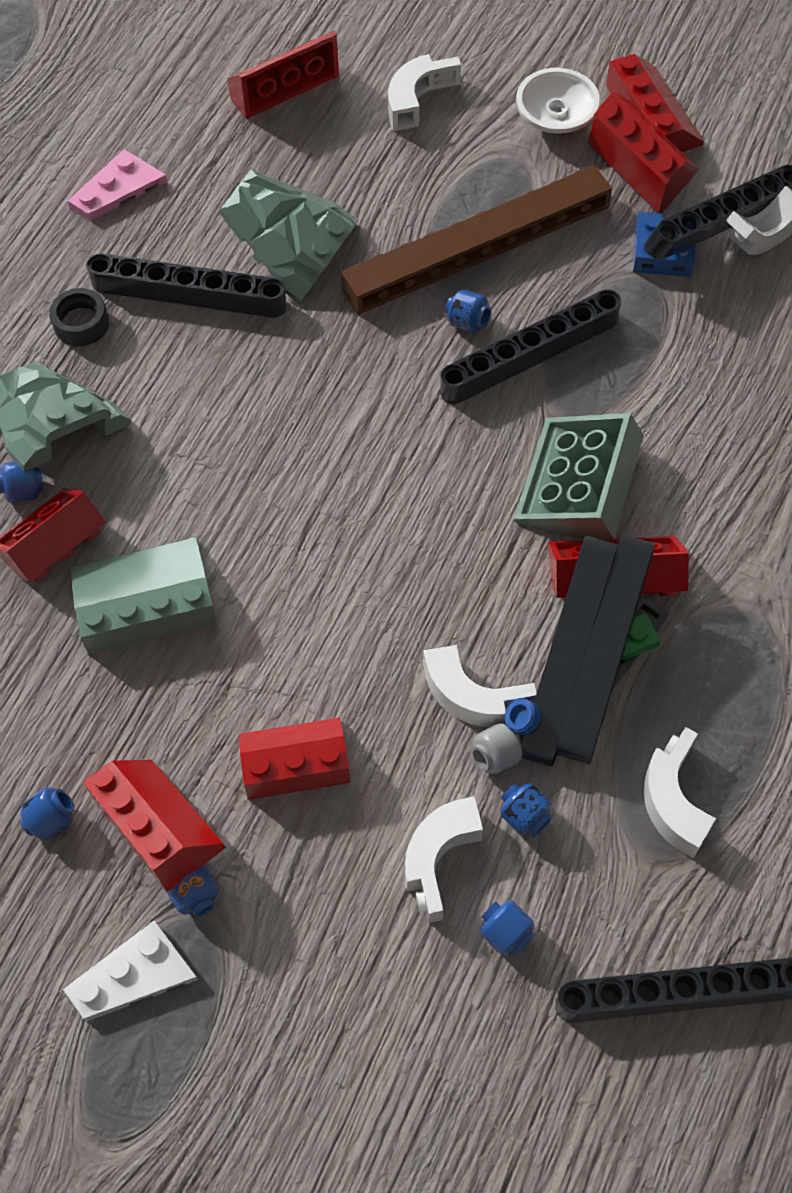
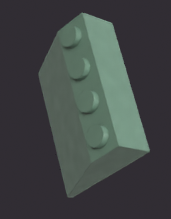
M620 413L546 418L514 517L515 522L580 539L589 536L600 540H615L644 437L632 414Z
M196 538L70 567L74 608L80 638L88 655L217 623Z

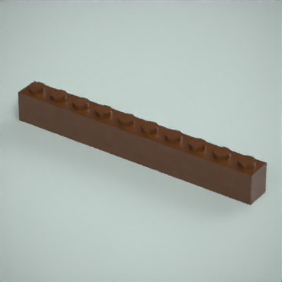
M595 165L584 170H578L570 176L555 180L539 189L531 190L520 197L505 201L489 210L481 211L470 218L455 222L446 228L429 233L413 242L402 244L396 249L376 255L363 263L350 266L346 270L341 271L342 291L356 313L360 315L609 208L612 187Z

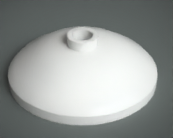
M548 68L534 72L523 80L516 96L518 112L527 123L541 131L557 134L573 132L588 125L593 120L594 113L599 108L600 102L599 92L594 83L585 75L566 68Z

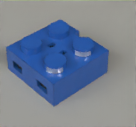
M638 212L635 226L633 272L691 277L695 263V245L665 259L659 260L651 257L645 250V242L657 224L666 218H662V214Z

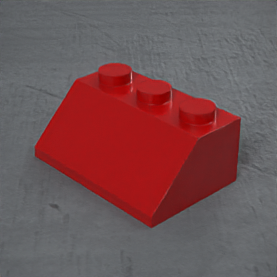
M63 488L0 537V558L21 579L28 582L33 580L35 582L39 581L50 572L49 567L58 560L60 562L73 555L75 546L83 540L87 542L97 536L100 532L99 527L106 522L83 491Z
M340 717L239 734L243 782L248 800L351 783Z

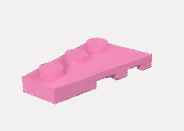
M124 149L68 200L69 208L87 220L92 221L120 207L121 201L133 195L138 198L146 194L145 189L155 184L161 186L167 183V177L163 172Z

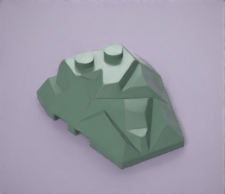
M254 170L248 172L219 211L240 241H246L255 252L253 258L257 263L260 264L262 262L272 274V278L282 281L285 286V294L299 304L359 221L335 202Z
M38 361L0 375V433L3 434L7 454L24 472L52 460L51 441L90 424H93L104 436L131 425V419L113 401Z

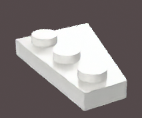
M152 921L63 990L87 1022L125 1008L135 1001L151 995L153 997L160 995L170 988L184 983L187 985L198 979L156 922Z

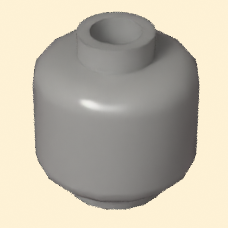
M505 724L491 726L474 737L471 748L473 762L482 771L490 774H500L521 760L523 754L522 737L511 731Z

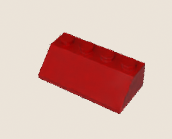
M335 31L327 33L227 78L230 99L243 116L248 119L339 77L337 34Z
M635 53L609 61L606 87L610 93L614 91L627 99L681 152L703 146V139L655 66Z
M612 91L594 113L588 144L659 214H662L699 171V168L627 99Z
M676 536L636 537L655 543L654 553L641 596L645 597L646 593L676 596L679 592L688 591L689 553ZM620 538L603 541L619 544ZM584 540L548 542L552 588L556 597L564 601Z
M152 760L110 761L82 781L98 807L166 892H169L184 877L198 870L226 848L219 837Z

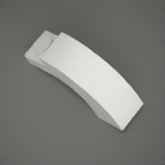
M429 54L423 55L407 62L394 74L388 89V113L392 131L419 126V103L417 100L423 94L432 90L460 85L461 63L459 57L432 62Z
M785 186L763 211L753 217L745 218L733 211L726 219L733 227L728 236L750 255L764 253L783 242L792 234V190Z
M457 645L423 650V666L430 691L447 712L461 721L482 727L505 724V712L514 700L524 698L534 703L537 694L534 683L490 689L479 686L471 681L461 667Z
M685 727L680 737L672 736L664 751L656 748L645 775L644 801L649 817L662 837L673 847L694 859L716 818L693 806L680 790L678 770L698 735L696 732Z
M475 796L452 801L434 810L417 827L408 845L405 860L406 890L409 892L421 889V891L415 892L417 905L420 913L426 912L428 923L443 920V907L434 872L439 859L448 850L456 846L482 841L483 827Z

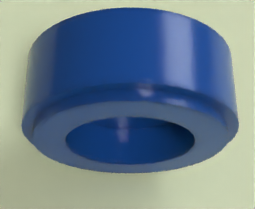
M524 698L514 700L505 712L506 726L519 735L532 733L540 723L541 713L539 707Z

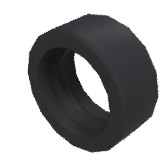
M72 288L62 292L53 300L49 309V317L57 337L65 344L73 346L89 345L105 335L109 327L106 305L102 297L90 289ZM78 308H89L96 311L95 317L89 323L81 326H69L62 322L70 311Z

